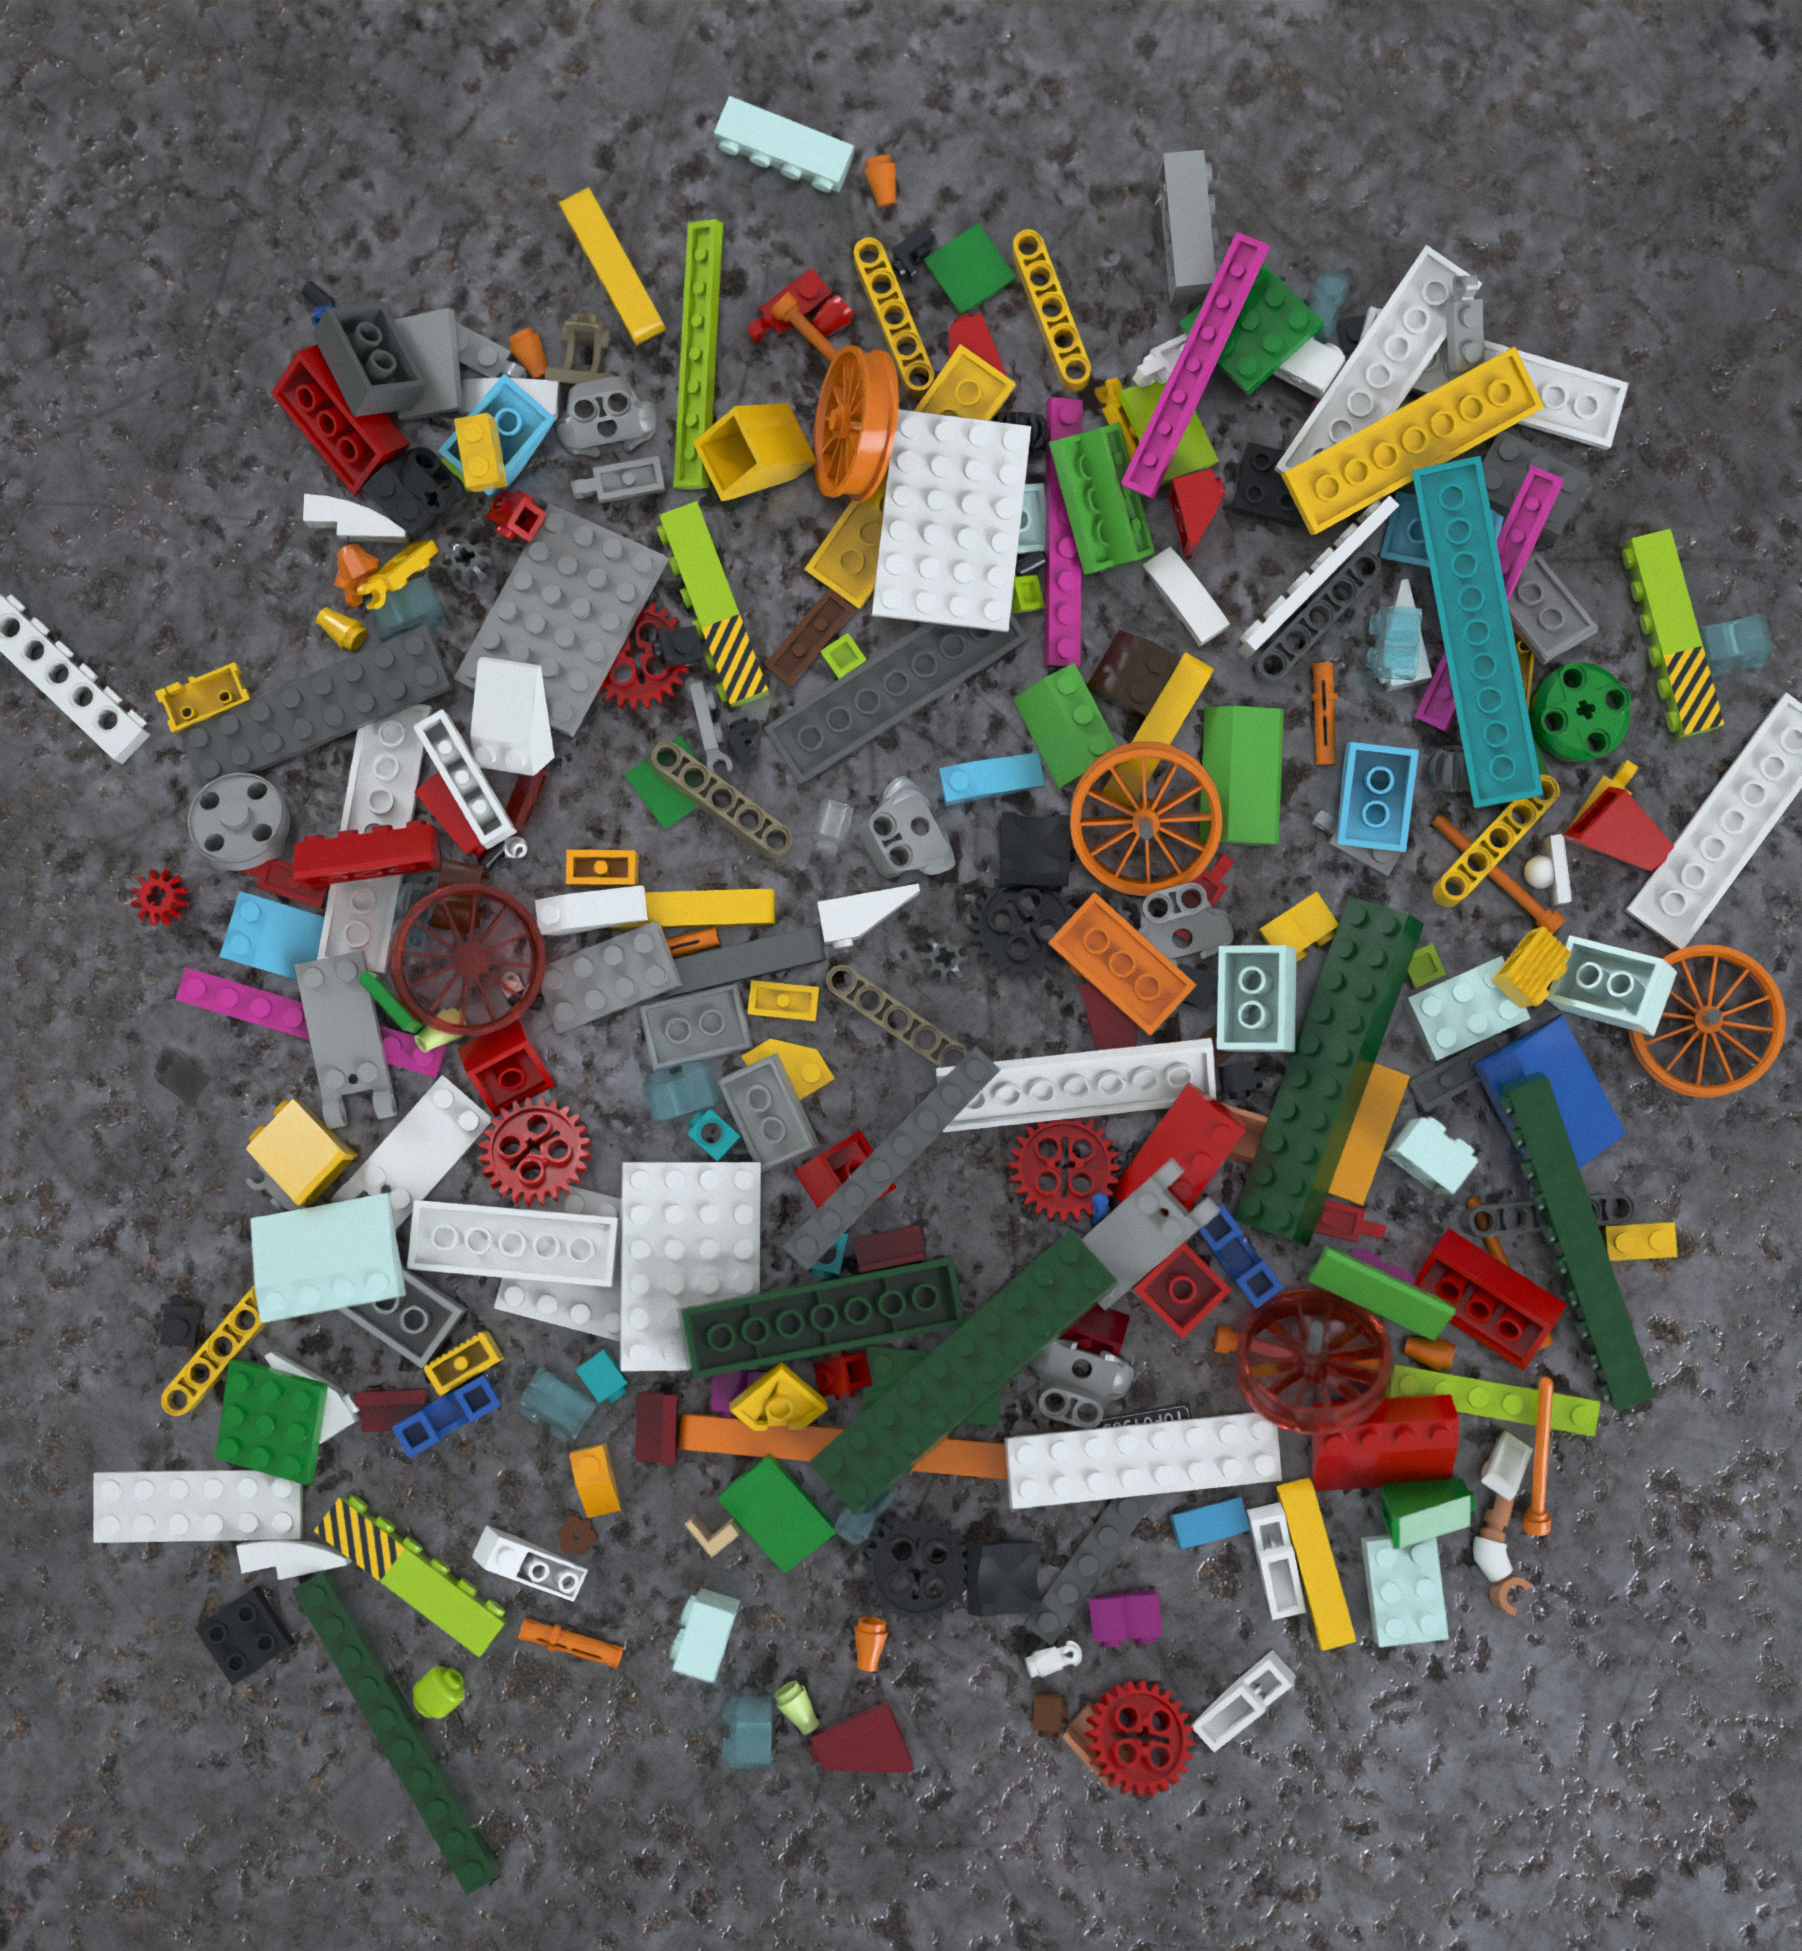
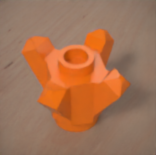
M349 544L341 548L337 553L338 570L334 586L343 589L345 592V603L352 608H356L363 602V595L357 593L358 588L362 584L368 583V578L381 567L378 566L379 559L368 554L359 544Z

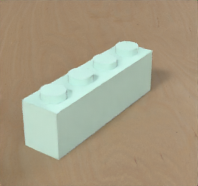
M729 96L714 131L715 142L722 151L730 155L740 153L748 156L751 162L760 167L768 168L770 165L778 168L784 176L790 179L799 180V178L808 180L812 182V186L823 192H830L831 190L840 192L854 159V145Z

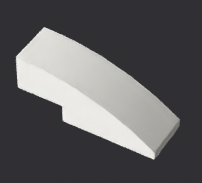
M500 378L463 379L461 388L463 410H459V414L469 415ZM510 378L556 418L555 421L558 420L562 391L559 381Z
M304 494L303 521L309 528H336L337 536L342 542L410 544V536L403 528L367 507L334 497Z
M1171 547L1142 565L1178 621L1183 622L1199 647L1228 629L1230 623L1218 605Z
M1280 1502L1247 1509L1255 1553L1272 1620L1306 1613L1295 1554L1290 1542L1285 1513Z
M255 1540L243 1542L236 1546L241 1573L276 1566L278 1580L341 1567L352 1562V1560L334 1547L305 1540Z
M1272 1650L1218 1697L1191 1726L1194 1727V1731L1209 1748L1216 1752L1262 1715L1269 1704L1291 1688L1296 1675Z

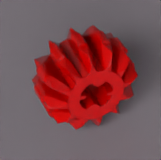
M151 869L149 870L150 880L143 876L137 878L142 888L141 890L138 888L131 889L132 894L139 896V899L131 902V907L141 908L137 915L139 919L144 920L149 917V924L152 926H157L160 920L163 925L170 926L172 922L171 915L179 920L183 918V914L178 908L179 906L184 908L190 906L189 902L181 899L182 896L189 894L190 891L187 887H179L183 882L181 876L177 875L172 878V873L168 869H164L161 875H159L157 870ZM159 891L166 893V897L161 899L162 905L154 902V898L159 897Z

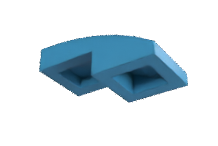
M1235 1496L1207 1506H1198L1170 1515L1178 1549L1205 1544L1250 1530L1241 1496Z

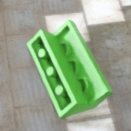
M1118 422L1049 442L1084 575L1155 554L1140 495L1121 485V481L1131 462L1121 423Z
M1248 706L1204 708L1202 766L1215 783L1220 798L1222 832L1219 843H1239L1248 846L1279 845L1283 709ZM1201 789L1200 812H1211L1204 790ZM1211 820L1200 821L1199 841L1205 843Z
M1328 1244L1325 1245L1317 1264H1312L1306 1275L1309 1282L1435 1341L1456 1311L1452 1303Z

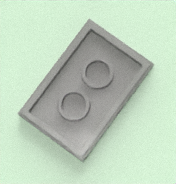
M445 308L395 319L394 322L427 384L412 410L398 411L399 420L406 422L463 410L454 310Z
M1536 551L1531 554L1508 601L1512 628L1540 663L1545 665L1594 635L1599 627Z
M738 982L638 1005L653 1072L753 1048Z
M778 1052L716 1080L753 1162L761 1163V1173L820 1147Z

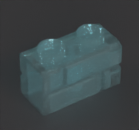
M543 1367L537 1370L516 1403L522 1407L520 1413L534 1423H538L541 1419L552 1426L549 1432L564 1442H567L569 1438L573 1441L578 1439L599 1406V1403Z

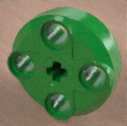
M1584 662L1568 663L1546 675L1535 688L1528 710L1531 731L1539 745L1555 758L1567 762H1589L1598 759L1614 750L1626 734L1630 719V693L1610 672L1602 667ZM1564 673L1572 678V688L1564 683ZM1606 695H1610L1615 702L1614 709L1607 705ZM1545 716H1549L1553 720V731L1546 727ZM1588 737H1591L1596 743L1595 752L1591 751L1587 746Z

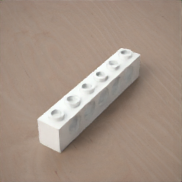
M0 594V652L115 761L123 764L150 736L143 728L147 724L146 721L132 709L127 713L119 705L122 699L108 686L103 690L95 682L98 676L87 665L82 663L79 667L70 658L74 653L60 640L56 643L51 641L46 636L50 630L36 617L30 621L22 613L26 607L12 594L7 598ZM14 622H19L20 630L18 634L9 637V626ZM38 645H43V656L38 660H33V649ZM62 668H67L69 672L68 678L63 683H57V672ZM86 691H92L93 699L91 703L81 707V695ZM110 714H116V725L112 729L106 730L104 727L105 718Z

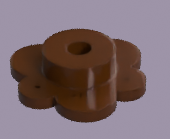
M574 1515L566 1518L564 1527L559 1528L557 1531V1536L561 1539L560 1548L564 1553L571 1554L575 1551L578 1555H583L587 1552V1547L593 1546L596 1543L597 1534L591 1530V1521L588 1519L581 1521ZM574 1533H579L580 1538H575Z

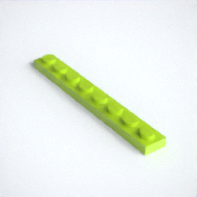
M717 219L690 222L687 228L673 487L679 490L709 488V475L693 442L712 426L723 236V223Z

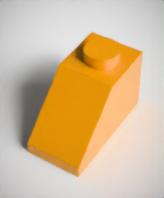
M607 1442L570 1452L569 1456L576 1488L587 1518L621 1511Z

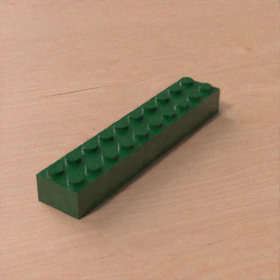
M1348 897L1295 1044V1052L1292 1053L1233 1216L1234 1220L1309 1247L1424 927V923L1410 913Z
M1070 1229L811 1459L809 1463L854 1516H860L1119 1285L1118 1281L1073 1230Z

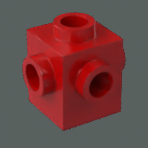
M502 489L500 494L492 501L490 510L485 518L496 525L494 531L503 538L511 541L513 537L530 543L547 513L534 505L535 499L521 490L512 493Z
M845 1349L825 1353L826 1360L813 1363L816 1382L822 1397L835 1395L836 1401L855 1397V1390L872 1385L865 1351L846 1355Z

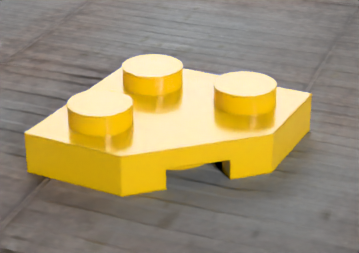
M768 1039L741 1056L745 1064L749 1066L778 1052L800 1101L835 1079L818 1050Z
M782 1362L729 1403L730 1411L753 1431H766L768 1426H788V1430H803L828 1410L827 1401Z

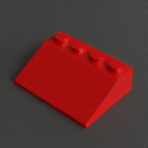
M1443 1394L1312 1403V1484L1314 1490L1330 1491L1381 1487L1383 1483L1451 1479L1459 1437V1417L1452 1395Z

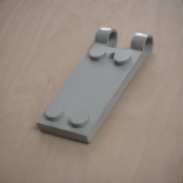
M364 951L295 964L323 1101L322 1111L326 1127L333 1129L347 1125V1115L342 1095L370 1089L373 1090V1105L377 1118L382 1119L396 1116V1100L392 1089L374 998L358 981V978L368 970ZM351 1074L357 1075V1083L353 1084L349 1081Z
M1173 1158L1166 1162L1109 1213L1107 1217L1081 1238L1082 1242L1116 1278L1119 1284L1098 1303L1104 1311L1221 1210L1209 1196L1191 1212L1175 1198L1167 1187L1184 1170ZM1161 1208H1166L1169 1211V1215H1165Z

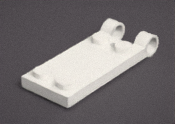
M442 1075L350 1180L335 1193L331 1202L336 1203L357 1199L364 1191L371 1196L383 1194L382 1187L388 1185L391 1188L389 1200L396 1233L412 1215L414 1200L424 1201L482 1136L483 1131L489 1128L492 1124L490 1121L492 1117L447 1077Z

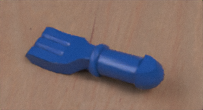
M1101 1192L1092 1198V1211L1094 1214L1090 1217L1092 1229L1111 1213L1107 1205L1109 1203L1108 1197Z

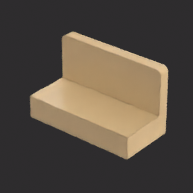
M696 1514L692 1515L685 1524L711 1557L735 1539L743 1528L732 1518L712 1534Z

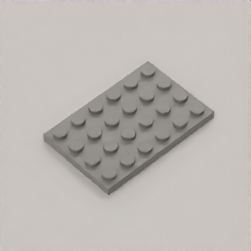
M549 503L545 510V513H547L531 542H528L453 679L458 684L475 691L478 659L481 657L541 665L549 725L551 728L574 737L663 572L668 559L661 553Z

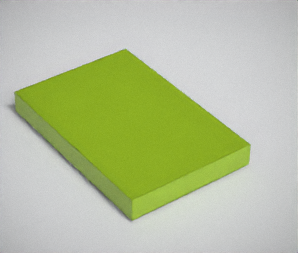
M1156 380L1151 385L1139 388L1136 385L1124 389L1118 394L1139 442L1167 381L1160 384ZM1196 410L1191 417L1161 485L1172 482L1174 478L1197 473L1219 463Z

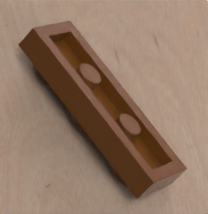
M828 588L766 662L765 668L789 688H792L819 656L820 651L829 644L855 613V608L831 588Z

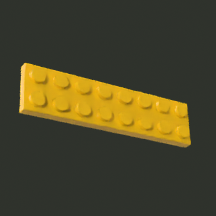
M960 344L914 412L992 421L1017 384ZM888 466L875 493L866 501L852 500L804 569L859 609L862 608L875 588Z
M1514 346L1281 473V476L1310 534L1315 535L1413 481L1412 470L1444 464L1545 407Z

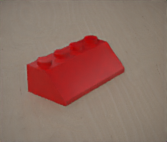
M318 345L298 351L270 393L354 496L362 492L364 485L384 464L402 455L410 445L408 440L385 413L353 416Z
M426 820L407 822L406 828L393 829L392 825H380L373 827L371 833L359 834V830H345L338 832V837L325 839V835L322 834L304 837V842L295 843L293 880L305 888L440 870L441 859L437 829L432 824L427 825Z
M1188 1082L1122 1174L1117 1186L1112 1188L1113 1196L1122 1203L1166 1162L1173 1158L1183 1168L1184 1172L1167 1189L1189 1210L1245 1133L1246 1120ZM1161 1208L1165 1215H1169V1211L1166 1208Z
M1450 1228L1447 1229L1415 1278L1416 1282L1414 1286L1452 1303L1456 1311L1449 1320V1323L1523 1371L1567 1306L1566 1303Z

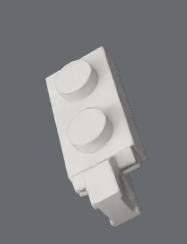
M1186 334L1151 349L1149 355L1143 359V364L1137 366L1136 374L1132 378L1139 388L1151 385L1156 380L1160 384L1168 382L1188 338Z

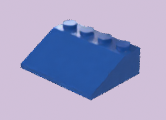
M1563 1014L1554 1017L1472 1064L1509 1135L1510 1129H1513L1514 1126L1510 1116L1506 1117L1500 1106L1499 1097L1503 1096L1500 1085L1537 1071L1548 1076L1579 1169L1626 1133ZM1521 1148L1518 1149L1522 1159L1525 1160Z

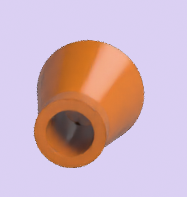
M880 155L866 159V168L863 171L876 199L877 207H888L897 204L896 163L892 162L891 155Z
M528 327L509 337L508 342L511 345L509 350L529 372L532 379H539L545 376L546 367L549 366L539 334L534 333L533 329Z
M1408 1335L1403 1355L1411 1357L1438 1372L1441 1369L1450 1371L1456 1345L1448 1343L1449 1339L1436 1338L1433 1341L1429 1338Z
M877 1617L859 1618L858 1625L854 1627L857 1651L856 1667L863 1671H876L889 1631L886 1629L885 1620Z

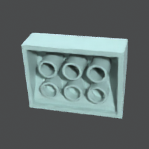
M388 1193L250 1219L255 1291L261 1323L406 1296Z

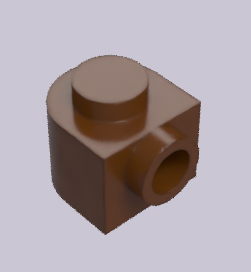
M1033 1694L1030 1727L1032 1730L1038 1731L1039 1737L1059 1738L1061 1724H1067L1069 1705L1067 1702H1062V1695Z

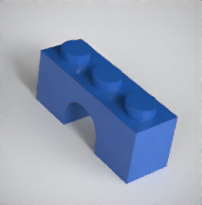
M1217 1204L1221 1210L1196 1232L1251 1307L1257 1309L1284 1289V1287L1265 1261L1249 1245L1242 1234L1243 1231L1223 1204Z
M482 1372L394 1423L392 1430L407 1456L411 1458L437 1443L442 1437L468 1422L471 1423L501 1405V1400L485 1372Z

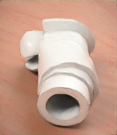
M1067 1641L1066 1646L1057 1649L1056 1647L1033 1651L1031 1656L1025 1658V1663L1031 1678L1036 1676L1043 1678L1062 1670V1667L1065 1665L1073 1664L1077 1666L1082 1660V1651L1076 1642Z

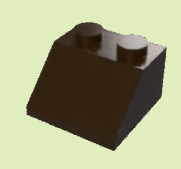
M1118 630L1086 686L1089 692L1144 722L1180 657L1150 640Z

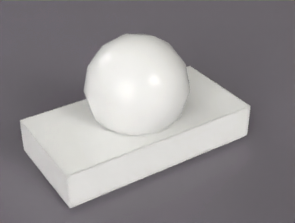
M1562 834L1551 835L1544 839L1546 856L1532 857L1524 868V876L1526 881L1536 889L1549 887L1552 906H1561L1570 903L1572 900L1565 841Z
M1504 1430L1498 1436L1489 1460L1482 1467V1479L1480 1482L1510 1501L1517 1494L1533 1449Z

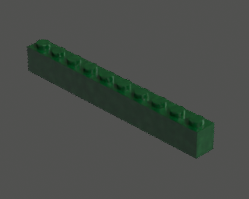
M1537 1071L1502 1084L1500 1088L1503 1096L1499 1097V1103L1506 1117L1510 1116L1514 1126L1513 1129H1510V1135L1515 1147L1522 1150L1525 1159L1521 1161L1523 1173L1528 1181L1532 1180L1536 1192L1532 1194V1200L1538 1213L1543 1212L1546 1225H1543L1542 1228L1549 1245L1554 1244L1557 1256L1553 1258L1556 1270L1560 1277H1565L1568 1288L1564 1289L1566 1300L1571 1309H1576L1579 1320L1575 1321L1577 1332L1582 1340L1587 1341L1590 1350L1586 1352V1359L1593 1372L1597 1371L1601 1382L1596 1384L1598 1394L1604 1404L1608 1403L1617 1412L1653 1399L1656 1395L1549 1078Z
M332 1569L324 1570L294 1588L295 1596L465 1894L468 1895L497 1878L502 1870L499 1861Z

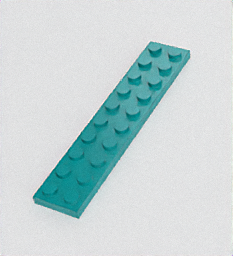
M1481 456L1412 470L1474 808L1543 796Z

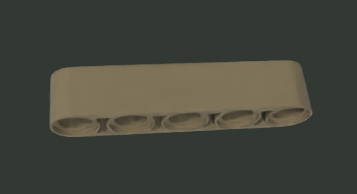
M664 741L654 747L649 758V766L656 776L763 856L769 859H778L788 851L792 844V835L786 826L675 743ZM667 752L673 756L675 762L670 767H664L658 763L657 755ZM687 773H696L700 776L702 785L696 788L690 787L685 783L684 776ZM716 793L726 795L729 800V806L725 808L716 807L712 802V795ZM744 813L752 815L756 820V827L752 829L743 827L740 824L739 816ZM770 834L779 835L783 840V848H771L767 843V836Z
M838 965L828 972L826 983L829 991L834 996L935 1067H947L944 1063V1056L949 1051L956 1050L963 1055V1058L968 1054L962 1045L846 965ZM840 972L849 974L852 979L850 987L844 991H839L832 985L833 977ZM874 992L879 996L880 1003L876 1009L866 1010L861 1006L860 999L864 993ZM900 1011L907 1016L908 1023L903 1029L895 1030L889 1026L888 1018L893 1012ZM929 1031L934 1034L936 1043L931 1049L923 1050L917 1045L916 1037L920 1032Z

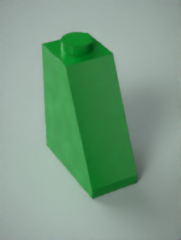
M1464 1478L1381 1484V1515L1393 1549H1401L1470 1526V1512H1475L1476 1510L1474 1492L1468 1491Z

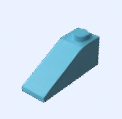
M1039 753L972 761L939 768V777L946 807L1045 786Z

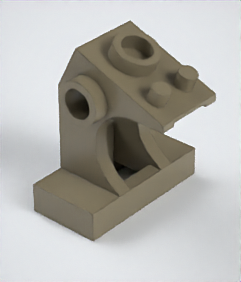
M578 311L577 314L572 313L571 317L563 323L561 331V343L567 344L565 365L563 369L546 367L545 380L559 381L562 391H570L574 385L614 377L613 374L601 373L603 349L609 348L611 340V328L605 327L606 320L597 319V313ZM577 346L594 347L592 365L575 364Z

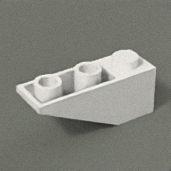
M486 1525L472 1555L485 1570L573 1602L588 1572V1569L522 1538Z

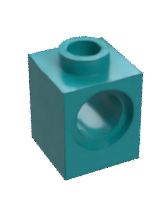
M709 1109L706 1113L700 1110L688 1123L691 1130L687 1135L717 1162H720L742 1138L739 1133L712 1109ZM711 1123L719 1125L722 1131L721 1138L715 1143H708L703 1137L704 1128Z
M844 1233L832 1245L837 1253L835 1260L829 1264L818 1260L811 1267V1275L832 1279L833 1273L840 1274L849 1236L848 1233Z
M607 1348L576 1369V1372L599 1404L605 1399L611 1404L627 1393L623 1386L628 1384L630 1380L620 1370V1366Z

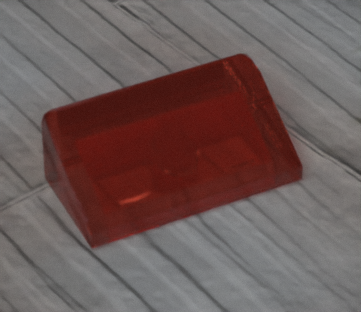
M545 766L534 776L519 775L506 806L505 812L515 829L519 832H525L549 772Z

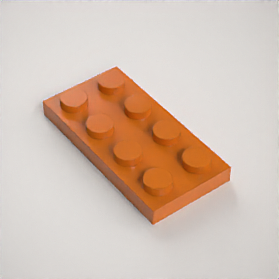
M1095 892L1048 942V945L1149 1037L1196 986L1187 975Z

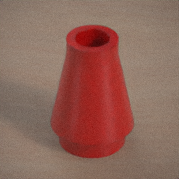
M837 294L832 299L828 298L811 324L827 338L850 324V319L855 313Z

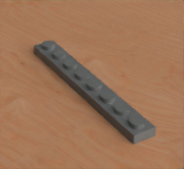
M975 1046L782 1247L808 1271L1001 1070Z

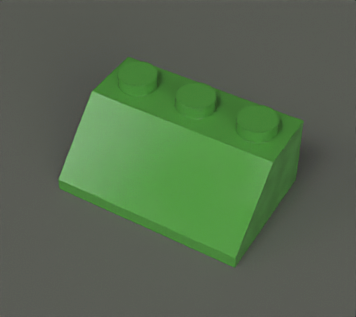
M1075 663L1043 678L1012 699L1058 789L1080 779L1096 759L1118 747Z

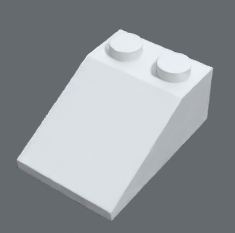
M486 657L478 659L470 739L473 757L479 767L534 776L554 758L541 665Z

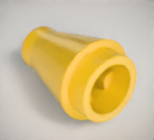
M328 607L323 608L316 617V624L322 627L343 651H357L367 638L368 632L363 628L362 622L337 613Z

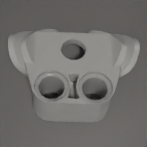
M622 377L598 379L579 383L570 389L567 399V414L555 422V431L560 444L569 453L596 458L600 456V450L596 447L598 445L625 440L624 450L630 451L642 442L649 440L657 430L658 411L652 402L639 401L632 386L626 379ZM614 393H621L625 396L621 401L609 399ZM580 400H588L592 403L586 408H580L576 405ZM614 420L617 427L613 433L603 434L598 430L597 425L599 422Z
M900 776L894 779L884 790L883 805L862 824L859 832L861 841L876 869L886 878H896L904 871L918 869L922 873L935 875L953 868L955 858L949 837L945 830L941 831L933 818L929 810L932 808L930 801L909 777ZM920 818L926 822L928 826L926 835L919 836L912 831L911 822L913 819ZM873 824H878L883 828L884 836L876 833ZM890 853L898 856L901 862L900 866L895 865L891 861Z
M1186 883L1148 895L1142 904L1141 928L1137 931L1175 966H1177L1175 958L1201 952V958L1206 959L1218 953L1219 946H1228L1233 941L1234 932L1229 916L1225 911L1211 907L1204 888L1199 884ZM1187 891L1195 892L1200 899L1199 906L1193 909L1186 908L1181 901L1182 894ZM1154 900L1162 901L1167 909L1165 916L1160 918L1153 917L1148 911V904ZM1185 929L1190 932L1192 942L1189 947L1178 948L1174 945L1172 936L1176 930Z
M1057 1339L1030 1363L1033 1372L1040 1377V1410L1049 1418L1085 1429L1094 1428L1103 1419V1411L1109 1402L1126 1395L1134 1378V1369L1127 1362L1105 1350H1102L1100 1355L1076 1348V1341ZM1079 1359H1085L1091 1364L1092 1371L1088 1376L1079 1377L1072 1371L1073 1363ZM1053 1392L1059 1393L1063 1396L1064 1400L1060 1404H1051L1046 1400V1396ZM1084 1403H1091L1095 1405L1097 1410L1093 1414L1085 1415L1081 1413L1079 1407Z

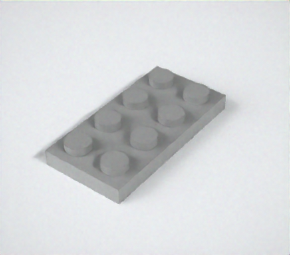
M659 921L651 922L534 970L557 1034L682 986Z

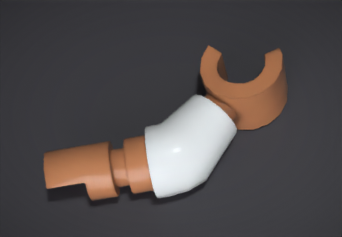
M1497 1493L1493 1510L1487 1508L1485 1510L1483 1520L1487 1521L1486 1527H1481L1479 1537L1475 1536L1473 1556L1486 1577L1492 1582L1489 1591L1491 1603L1502 1612L1518 1615L1517 1607L1510 1605L1507 1601V1592L1514 1585L1523 1590H1527L1532 1586L1527 1580L1510 1574L1513 1568L1506 1553L1507 1545L1504 1544L1506 1533L1502 1532L1504 1526L1508 1527L1515 1498L1509 1501Z

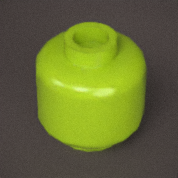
M442 1666L431 1668L413 1687V1704L417 1711L427 1718L441 1719L446 1717L464 1699V1680L462 1676L453 1668L447 1669Z

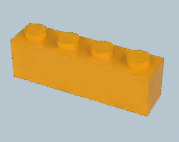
M1374 1063L1328 1194L1356 1205L1364 1204L1407 1087L1409 1075Z

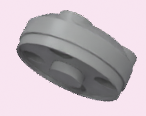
M250 773L227 774L208 783L192 801L187 819L189 834L194 846L209 865L217 870H247L259 866L267 860L278 858L285 849V840L290 828L289 810L279 791L264 778ZM265 795L263 798L256 800L259 796ZM217 805L215 808L209 810V808H211L212 806ZM271 836L268 840L261 842L263 838ZM223 846L220 850L213 852L217 847Z

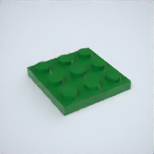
M1262 264L1216 365L1249 396L1324 326L1323 320L1272 271ZM1205 300L1179 323L1180 329L1187 336H1189Z
M240 1358L230 1360L215 1459L306 1486L314 1481L328 1384Z

